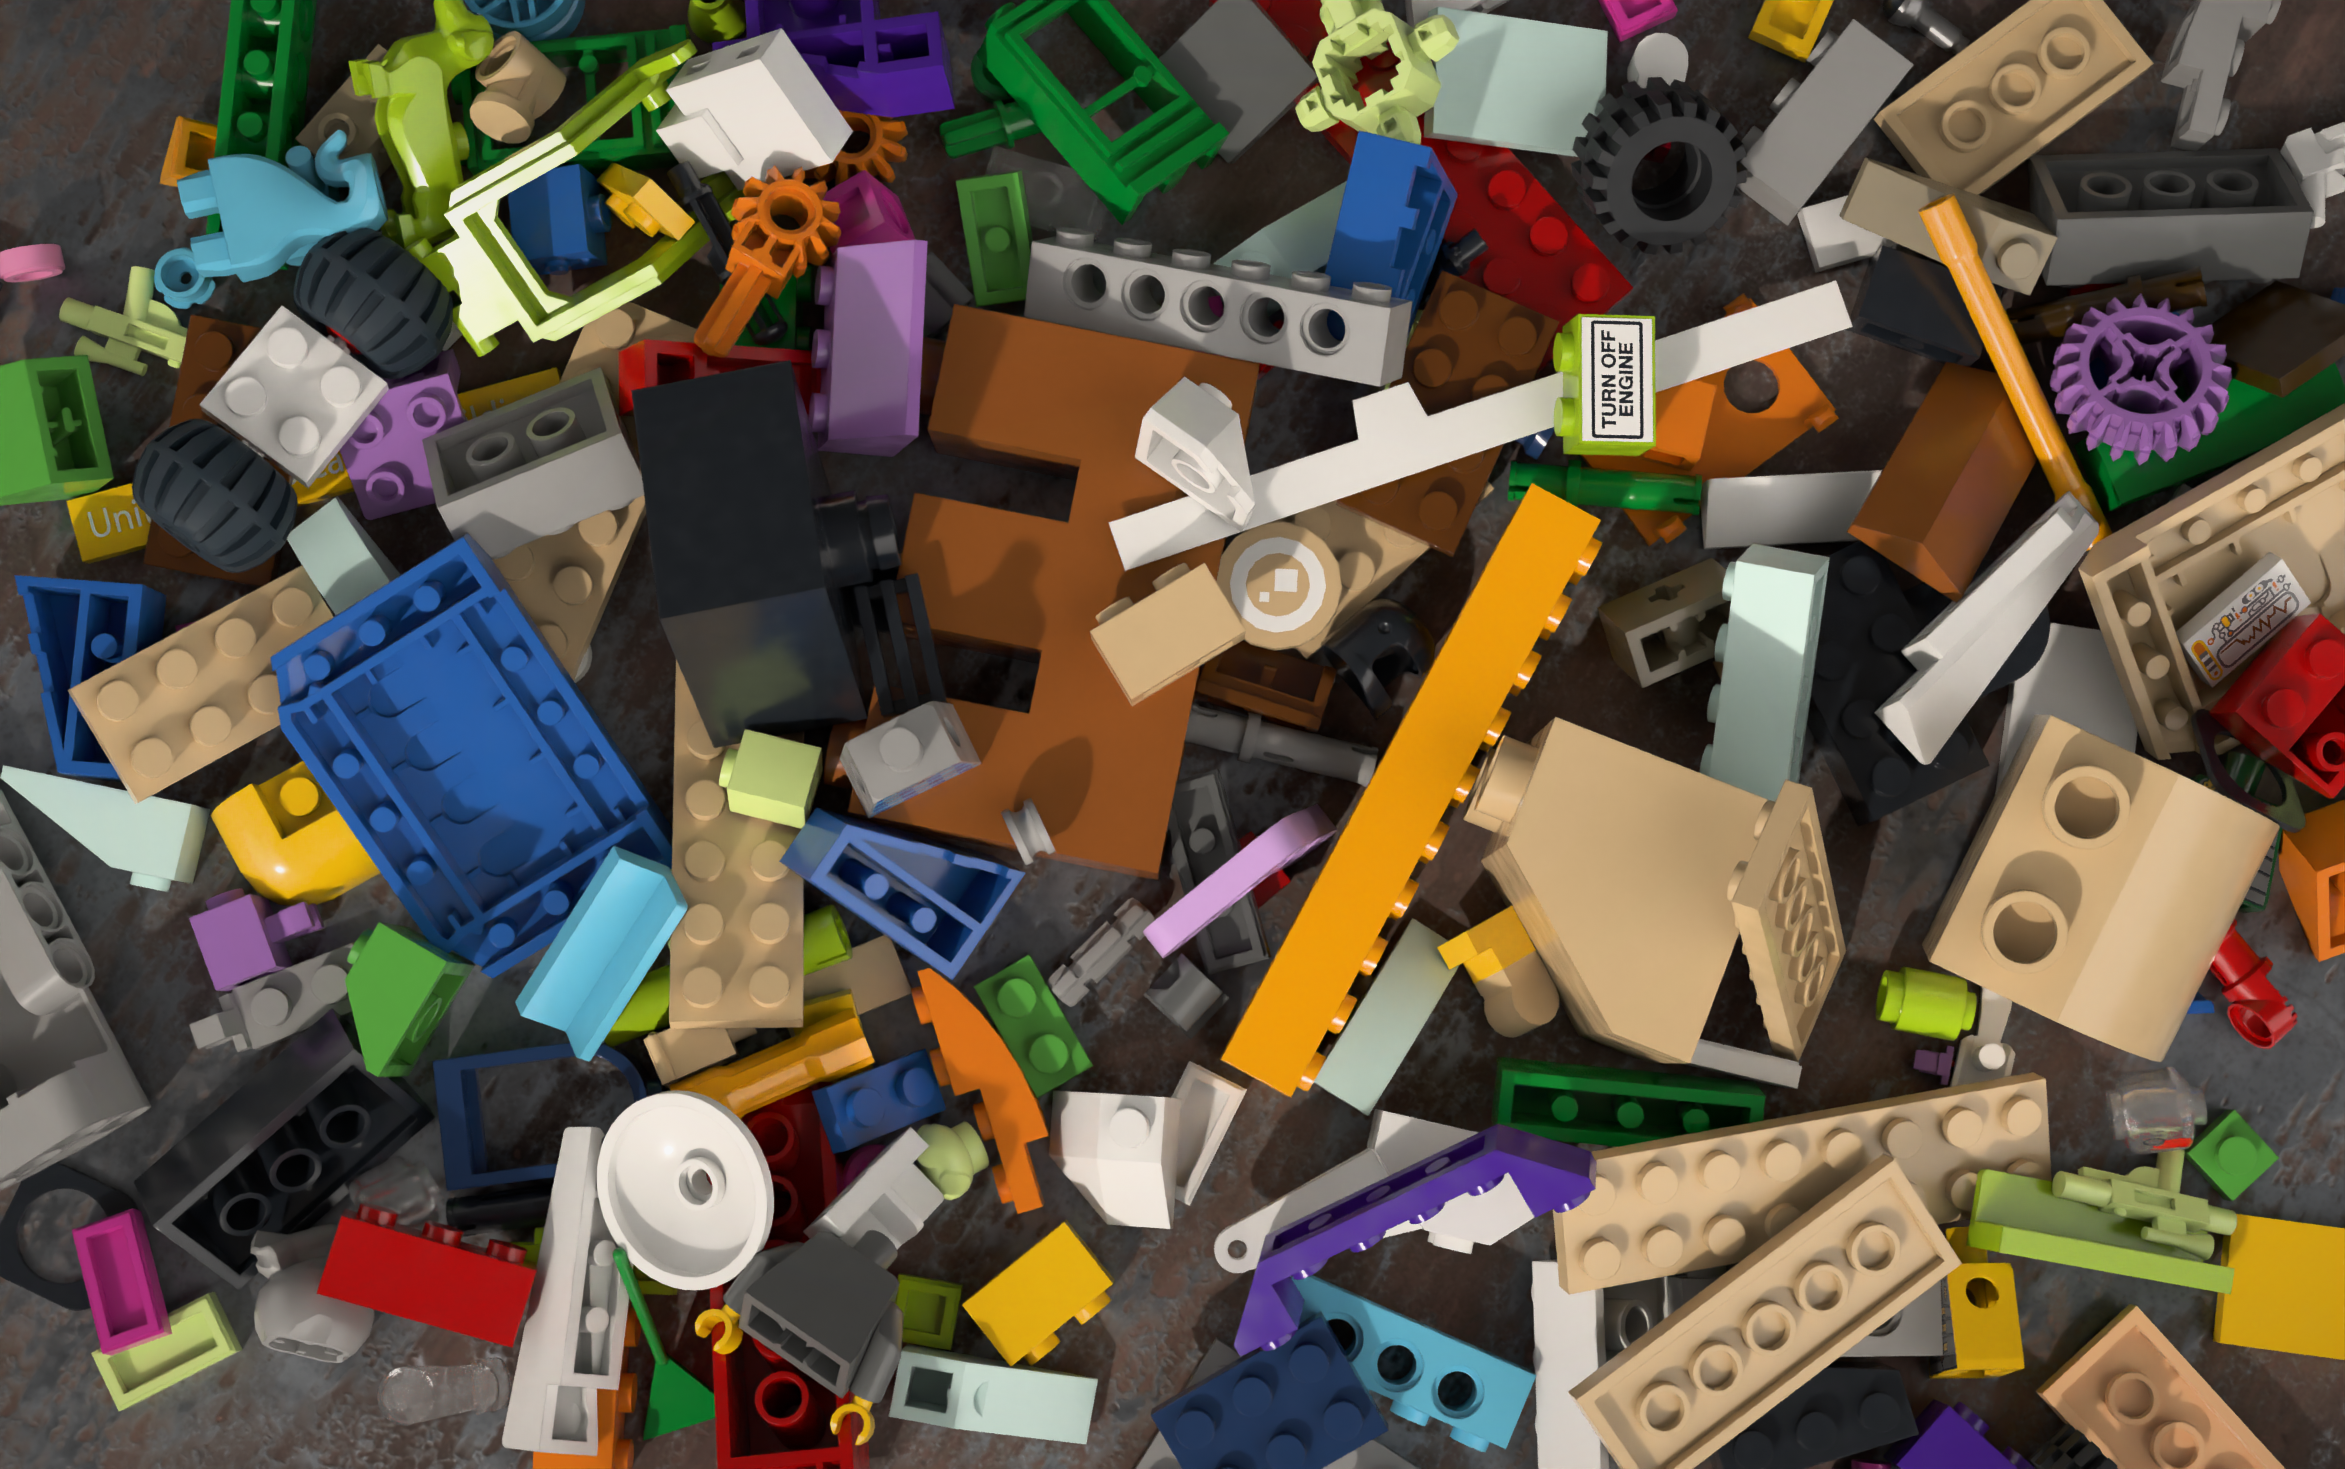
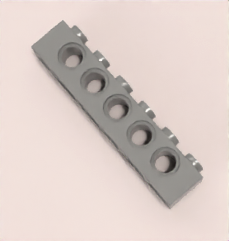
M1057 228L1056 236L1032 241L1024 313L1026 318L1379 387L1402 378L1412 301L1391 297L1392 287L1371 282H1354L1352 290L1330 286L1331 276L1312 271H1293L1291 278L1270 275L1271 265L1252 260H1233L1231 267L1210 263V253L1192 249H1174L1172 256L1151 253L1152 243L1139 239L1116 238L1114 239L1113 246L1094 242V232L1078 228ZM1096 266L1103 272L1106 278L1104 295L1098 292L1093 283V271ZM1153 277L1161 282L1165 291V299L1162 306L1153 300L1150 293V283ZM1211 288L1216 289L1223 298L1224 312L1221 318L1216 316L1210 309L1208 295ZM1270 299L1277 301L1283 309L1284 324L1281 330L1276 328L1268 318L1267 306ZM1330 310L1337 312L1345 323V335L1342 341L1335 339L1328 330L1327 316Z

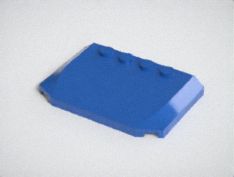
M468 533L271 656L272 671L276 670L281 702V705L278 706V713L283 733L429 943L448 954L454 951L482 967L480 972L495 978L554 941L613 846L668 866L670 870L672 869L673 830L669 822L492 558Z

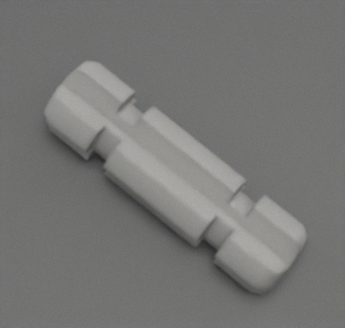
M1134 898L1128 899L1114 913L1118 919L1112 925L1106 921L1070 956L1074 962L1068 968L1062 964L1048 978L1047 984L1050 990L1064 1004L1070 1007L1076 1005L1090 991L1086 985L1092 979L1098 983L1133 948L1129 942L1135 936L1139 940L1145 936L1143 931L1155 921V918L1138 900Z

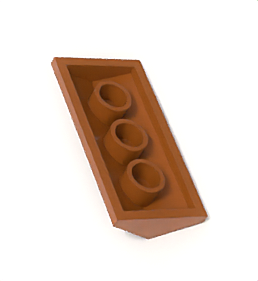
M1946 362L1943 365L1847 530L1849 534L1956 603L1966 592L2038 459L1997 373Z

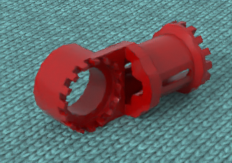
M2234 918L2209 969L2223 984L2221 993L2231 1003L2228 1007L2227 1015L2235 1030L2252 1045L2262 1049H2271L2297 1024L2298 1020L2296 1018L2298 1016L2296 1012L2291 1014L2295 1009L2292 1004H2289L2287 1007L2284 1004L2289 999L2285 996L2282 997L2280 991L2265 977L2272 970V961L2267 956L2259 957L2235 929L2237 920Z

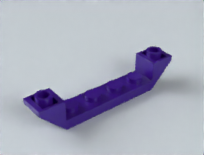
M1496 1124L1267 1234L1234 1342L1235 1349L1240 1356L1259 1347L1263 1351H1270L1282 1346L1295 1335L1299 1327L1305 1300L1290 1276L1294 1280L1307 1278L1319 1271L1327 1263L1328 1258L1349 1248L1352 1252L1366 1250L1378 1243L1385 1236L1386 1230L1407 1220L1410 1224L1425 1222L1438 1214L1445 1206V1202L1466 1192L1470 1196L1484 1194L1496 1187L1503 1180L1506 1173L1510 1174L1534 1217H1538L1552 1209L1556 1213L1572 1210L1582 1204L1589 1197L1591 1191L1596 1189V1160L1588 1150Z

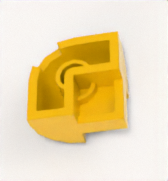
M304 761L260 785L249 784L218 805L210 815L242 875L258 894L279 905L294 906L301 902H307L308 905L312 903L318 905L335 899L381 873Z

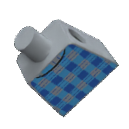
M936 701L925 703L849 740L844 744L840 756V761L868 818L880 814L982 764L953 704Z

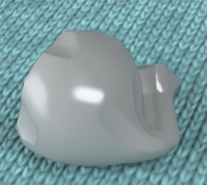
M327 1223L291 1234L257 1230L251 1242L250 1253L256 1255L258 1259L256 1263L258 1272L268 1278V1281L257 1294L254 1312L255 1330L262 1345L273 1350L314 1360L340 1363L354 1355L370 1336L375 1318L374 1309L316 1294L338 1224Z

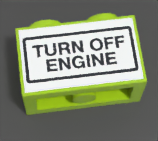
M1576 315L1563 326V333L1556 334L1553 348L1555 371L1563 372V397L1557 398L1554 407V431L1556 436H1563V454L1640 456L1656 446L1655 316Z

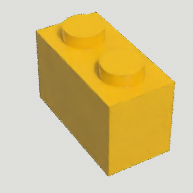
M1065 1219L966 1299L962 1306L1010 1367L1022 1357L1032 1366L1061 1342L1054 1331L1073 1316L1076 1317L1081 1325L1112 1301L1105 1290L1114 1283V1278L1068 1220Z

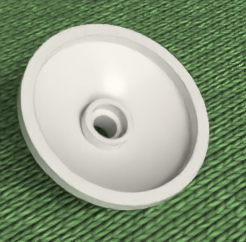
M672 1090L653 1094L635 1102L617 1117L608 1130L598 1158V1197L607 1227L619 1248L625 1250L627 1258L654 1280L683 1290H705L717 1287L739 1276L753 1257L764 1248L770 1233L774 1214L773 1184L766 1158L757 1140L740 1118L727 1107L710 1097L690 1091ZM706 1172L712 1181V1185L707 1180Z

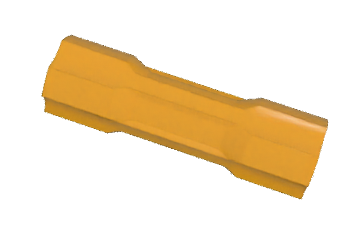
M849 1008L807 1026L797 1036L727 1066H714L674 1083L669 1087L670 1091H690L710 1097L727 1107L741 1119L745 1114L819 1082H831L873 1064L875 1061L853 1009Z

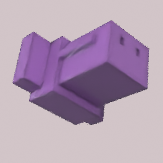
M1946 1046L1945 1053L1916 1050L1912 1069L1941 1076L1939 1084L1947 1085L1949 1075L1953 1073L1955 1062L1952 1060L1954 1047Z

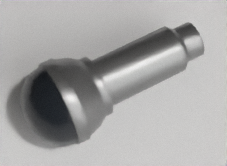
M1883 0V14L1890 23L1907 26L1908 28L1912 26L1945 51H1952L1957 55L1970 42V40L1962 35V31L1927 6L1929 2L1926 0Z

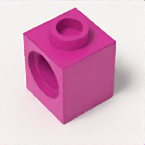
M867 171L859 172L826 192L823 200L839 202L840 207L838 220L833 223L840 227L841 234L837 245L830 247L832 254L838 247L916 240L899 197Z

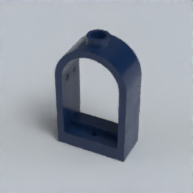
M602 1042L594 1056L611 1062L625 1075L633 1092L634 1103L653 1094L667 1091V1087L662 1085L660 1079H652L645 1066L627 1050ZM570 1043L433 1061L447 1191L555 1177L557 1163L489 1172L478 1070L576 1057Z

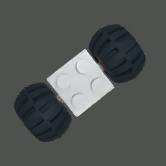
M361 228L349 234L346 231L335 233L325 237L308 251L297 272L293 292L294 303L307 323L284 306H281L199 404L205 414L242 441L209 421L190 419L167 428L151 440L145 447L136 465L132 492L138 506L176 540L204 560L226 572H244L263 564L282 548L294 525L298 504L297 495L290 483L263 458H267L306 488H309L389 390L388 383L380 377L399 379L421 370L439 355L451 333L454 303L446 287L425 265L407 250L373 229Z

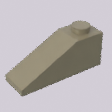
M1865 157L1839 216L1843 220L1943 263L1918 210L1938 198L1954 194L1977 242L1978 254L1991 282L2029 296L2031 295L2058 238L2039 218L2032 213Z

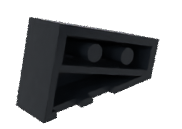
M1834 1361L1714 1452L1709 1458L1713 1469H1806L1918 1435L1919 1432L1898 1369L1884 1363Z

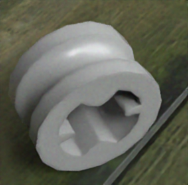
M1031 798L1023 801L1024 806L1019 812H1012L1009 809L1001 811L1025 865L1033 863V857L1039 851H1045L1048 855L1056 852Z

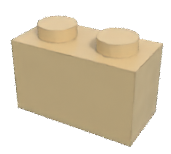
M1182 563L1152 582L1156 589L1155 593L1136 604H1133L1130 597H1125L1096 615L1095 618L1100 625L1090 631L1091 640L1131 706L1136 705L1245 639V628L1205 563L1191 571L1186 563Z

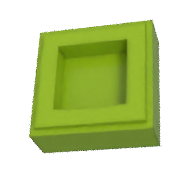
M899 1273L898 1282L900 1284L895 1304L899 1306L904 1314L902 1342L951 1350L964 1284Z

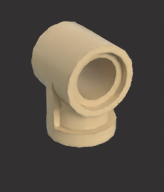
M517 31L508 32L494 42L490 55L477 65L475 71L476 79L486 87V90L477 94L470 107V118L477 128L495 140L505 143L524 142L528 139L534 128V120L549 110L559 98L566 83V75L522 34Z

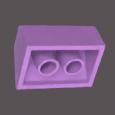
M905 240L838 247L828 259L827 266L819 265L815 280V303L825 305L823 330L816 329L814 332L811 361L813 368L821 369L820 393H812L808 413L812 432H818V451L894 457L918 437L928 241Z

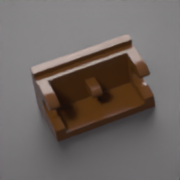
M1242 640L1204 663L1195 691V699L1247 716L1249 712L1262 716L1261 720L1317 734L1337 669L1315 664L1271 649L1251 645Z

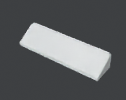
M1882 470L1709 479L1702 484L1700 500L1704 549L1750 547L1752 544L1779 546L1860 541L1849 534L1847 530Z

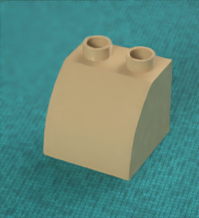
M2034 715L1922 943L1923 949L1929 962L2042 1016L2126 1052L2152 1061L2163 1062L2280 826L2261 814L2191 779L2052 715Z

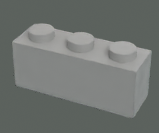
M1855 19L1850 22L1840 36L1832 30L1825 34L1807 58V61L1815 66V68L1801 84L1792 77L1769 106V109L1777 114L1775 119L1764 132L1754 125L1741 141L1744 144L1746 157L1739 161L1747 168L1746 183L1736 184V187L1787 226L1914 65Z

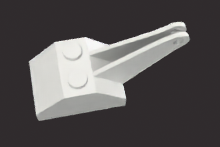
M1375 1109L1367 1149L1223 1229L1215 1240V1257L1222 1268L1232 1273H1243L1256 1269L1267 1234L1455 1145L1478 1132ZM1506 1173L1503 1180L1490 1191L1478 1196H1470L1466 1192L1445 1202L1443 1209L1431 1219L1419 1224H1410L1407 1220L1386 1230L1383 1238L1424 1229L1429 1231L1427 1241L1433 1243V1245L1471 1254L1474 1242L1492 1245L1533 1219L1534 1216L1510 1174ZM1234 1240H1240L1246 1244V1253L1240 1258H1234L1228 1253V1246Z

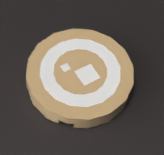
M1283 521L1266 523L1248 529L1236 536L1221 556L1217 584L1245 628L1244 640L1249 644L1271 650L1300 647L1321 634L1336 615L1342 592L1339 564L1327 543L1308 528Z

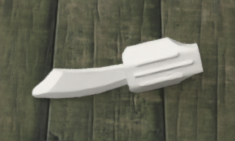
M1980 986V1006L1976 1036L1969 1035L1960 1040L1950 1087L2011 1076L2015 1052L2008 1044L2000 1043L2011 1011V1000Z

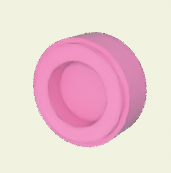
M58 244L28 245L0 252V278L6 282H28L57 276L65 270L62 249Z

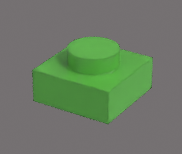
M2226 1109L2193 1140V1144L2190 1147L2184 1148V1157L2226 1201H2234L2279 1159L2236 1110Z

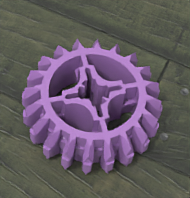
M2142 294L2137 296L2132 308L2129 309L2116 297L2107 303L2106 314L2091 307L2084 314L2081 325L2073 323L2068 328L2063 341L2065 344L2057 348L2053 359L2054 368L2056 369L2053 370L2050 379L2051 391L2058 393L2054 403L2056 413L2071 414L2067 422L2069 434L2087 430L2089 432L2086 440L2088 451L2098 447L2102 442L2111 446L2110 456L2113 462L2122 456L2124 450L2133 451L2139 466L2148 460L2151 450H2154L2165 462L2174 457L2178 446L2190 452L2191 449L2197 446L2201 434L2208 436L2215 429L2219 420L2217 415L2220 412H2224L2229 400L2226 389L2230 384L2232 374L2231 368L2223 365L2227 356L2225 351L2226 345L2210 344L2214 335L2212 324L2194 328L2192 326L2195 317L2193 308L2177 316L2170 312L2171 306L2168 297L2158 304L2157 309L2147 307ZM2097 357L2106 365L2104 373L2109 378L2106 387L2100 391L2092 379L2089 367L2090 363ZM2180 368L2188 380L2191 397L2184 403L2175 394L2178 387L2172 380L2174 372Z

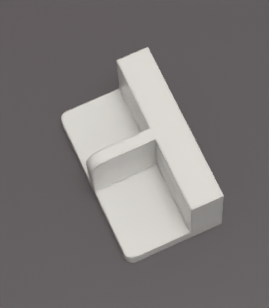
M910 1127L888 1144L803 1232L810 1239L818 1232H831L851 1247H854L867 1231L876 1230L887 1236L893 1242L896 1249H898L902 1244L918 1234L924 1227L923 1222L944 1200V1195L913 1163L929 1145Z

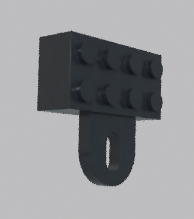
M1858 541L1827 556L1830 559L1807 725L1858 827L1876 821L1990 766L1966 717L1963 718L1930 764L1924 765L1914 757L1874 713L1918 671L1903 655L1901 650L1953 600L1925 582L1902 592L1885 556L1862 541ZM1982 560L1970 584L1994 561ZM2047 605L1979 698L2020 679L2038 663L2045 651L2050 633V617Z

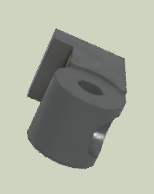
M1182 953L1144 994L1157 1009L1190 1039L1197 1034L1230 998Z

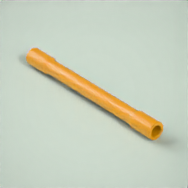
M1949 194L1938 198L1920 208L1918 213L1941 261L1948 267L2054 492L2055 502L2066 492L2070 491L2099 523V533L2086 550L2088 551L2094 544L2113 533L2091 486L2084 481L1982 263L1978 254L1977 242L1955 195Z

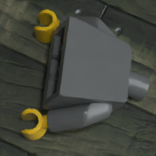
M869 1230L854 1247H851L831 1232H818L805 1243L795 1241L758 1252L723 1295V1300L726 1303L721 1310H706L698 1316L695 1322L696 1334L705 1338L711 1333L717 1323L724 1321L726 1327L725 1334L716 1342L713 1351L719 1354L733 1352L741 1343L743 1331H745L840 1398H843L850 1389L855 1394L851 1404L839 1407L834 1412L830 1422L831 1430L834 1435H837L844 1417L851 1412H857L863 1418L864 1427L863 1431L858 1435L855 1445H862L871 1438L875 1429L874 1417L870 1412L872 1404L882 1401L901 1358L904 1314L899 1306L895 1304L900 1283L893 1274L886 1270L897 1258V1249L893 1242L883 1233Z

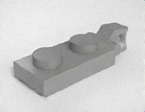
M354 943L232 989V993L219 997L223 1012L189 1025L197 1048L206 1047V1049H210L233 1040L237 1052H243L251 1048L260 1050L304 1033L331 1008L342 1017L353 1014L345 978L353 966L347 961V958Z

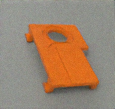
M1743 293L1723 307L1726 311L1724 317L1757 307V305ZM1790 348L1755 359V361L1763 363L1770 368L1778 382V394L1775 402L1770 408L1760 413L1740 411L1729 402L1724 392V380L1730 368L1702 377V382L1715 384L1717 387L1701 457L1691 471L1629 456L1581 455V457L1590 468L1691 476L1699 474L1702 475L1703 484L1709 479L1745 477L1812 427L1820 433L1839 418L1834 412L1836 410ZM1620 508L1633 523L1648 546H1651L1660 538H1663L1667 544L1687 530L1683 522L1692 516V514Z

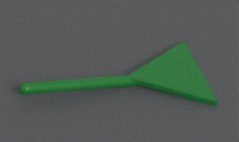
M623 1248L614 1249L612 1256L655 1359L643 1441L715 1418L714 1390L666 1352L625 1250Z

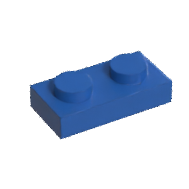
M926 1049L908 1053L812 1091L833 1154L847 1151L946 1110Z

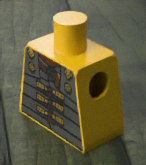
M1969 1227L1946 1229V1239L1962 1264L1941 1279L1943 1356H1929L1930 1379L1997 1378L2024 1369L2013 1268L2011 1263H1988L1987 1250L1966 1246ZM1966 1288L1973 1294L1975 1305L1969 1301L1966 1295Z

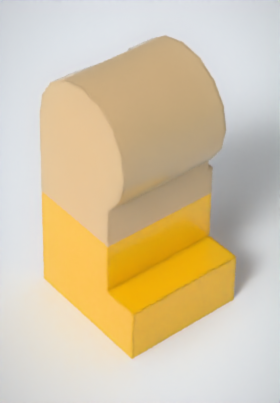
M1513 906L1506 908L1437 947L1449 970L1463 963L1478 992L1485 1000L1484 1012L1488 1023L1499 1034L1505 1037H1518L1549 1023L1556 1016L1559 1008V995L1556 986Z

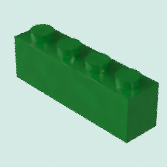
M2335 362L2283 398L2232 378L2226 389L2229 400L2224 412H2220L2217 415L2219 420L2215 429L2208 436L2201 434L2197 446L2191 449L2190 452L2178 446L2174 457L2170 458L2167 462L2154 450H2151L2148 460L2140 466L2134 457V452L2124 450L2122 456L2113 462L2110 456V445L2102 442L2098 447L2088 451L2086 445L2087 437L2074 446L2103 514L2243 461L2345 403V384ZM2184 386L2177 388L2175 394L2183 403L2186 402L2191 395L2187 396Z
M1498 1057L1491 1121L1493 1126L1501 1124L1555 1141L1620 1147L1763 1121L1766 1096L1756 1083L1751 1081Z

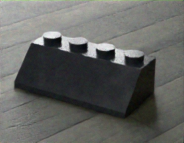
M331 1008L134 1181V1184L152 1226L240 1290L259 1273L256 1267L258 1259L256 1255L250 1253L251 1242L257 1230L291 1234L309 1229L433 1120L435 1116L403 1077H377L366 1070L357 1029Z

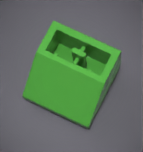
M88 355L23 359L1 365L0 506L75 499L93 494L111 481L114 476Z

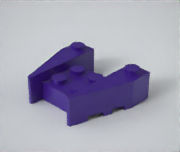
M745 0L747 38L712 43L713 51L782 28L838 110L893 118L955 109L950 55L938 11L881 19L879 0Z

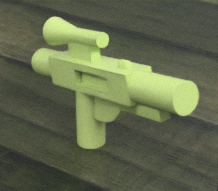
M138 266L131 267L123 315L70 297L64 300L59 313L60 321L108 339L104 348L86 336H82L76 344L74 356L88 355V359L91 362L109 364L140 376H144L148 368L147 364L137 361L141 351L168 360V365L171 367H180L188 329L182 327L178 316L173 310L163 303L152 300L155 287V270Z
M2160 1149L2157 1153L2156 1168L2138 1167L2125 1176L2083 1166L2078 1169V1175L2064 1171L2057 1172L2052 1182L2054 1196L2098 1206V1210L2101 1212L2152 1223V1228H2142L2141 1238L2143 1240L2178 1247L2203 1260H2208L2213 1254V1237L2210 1234H2186V1231L2196 1233L2199 1230H2205L2229 1236L2235 1231L2237 1226L2235 1211L2208 1205V1200L2180 1194L2185 1155L2184 1149Z

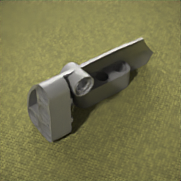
M1 788L0 1191L98 1141L143 1114L151 1107L89 989V986L92 985L95 979V969L91 958Z

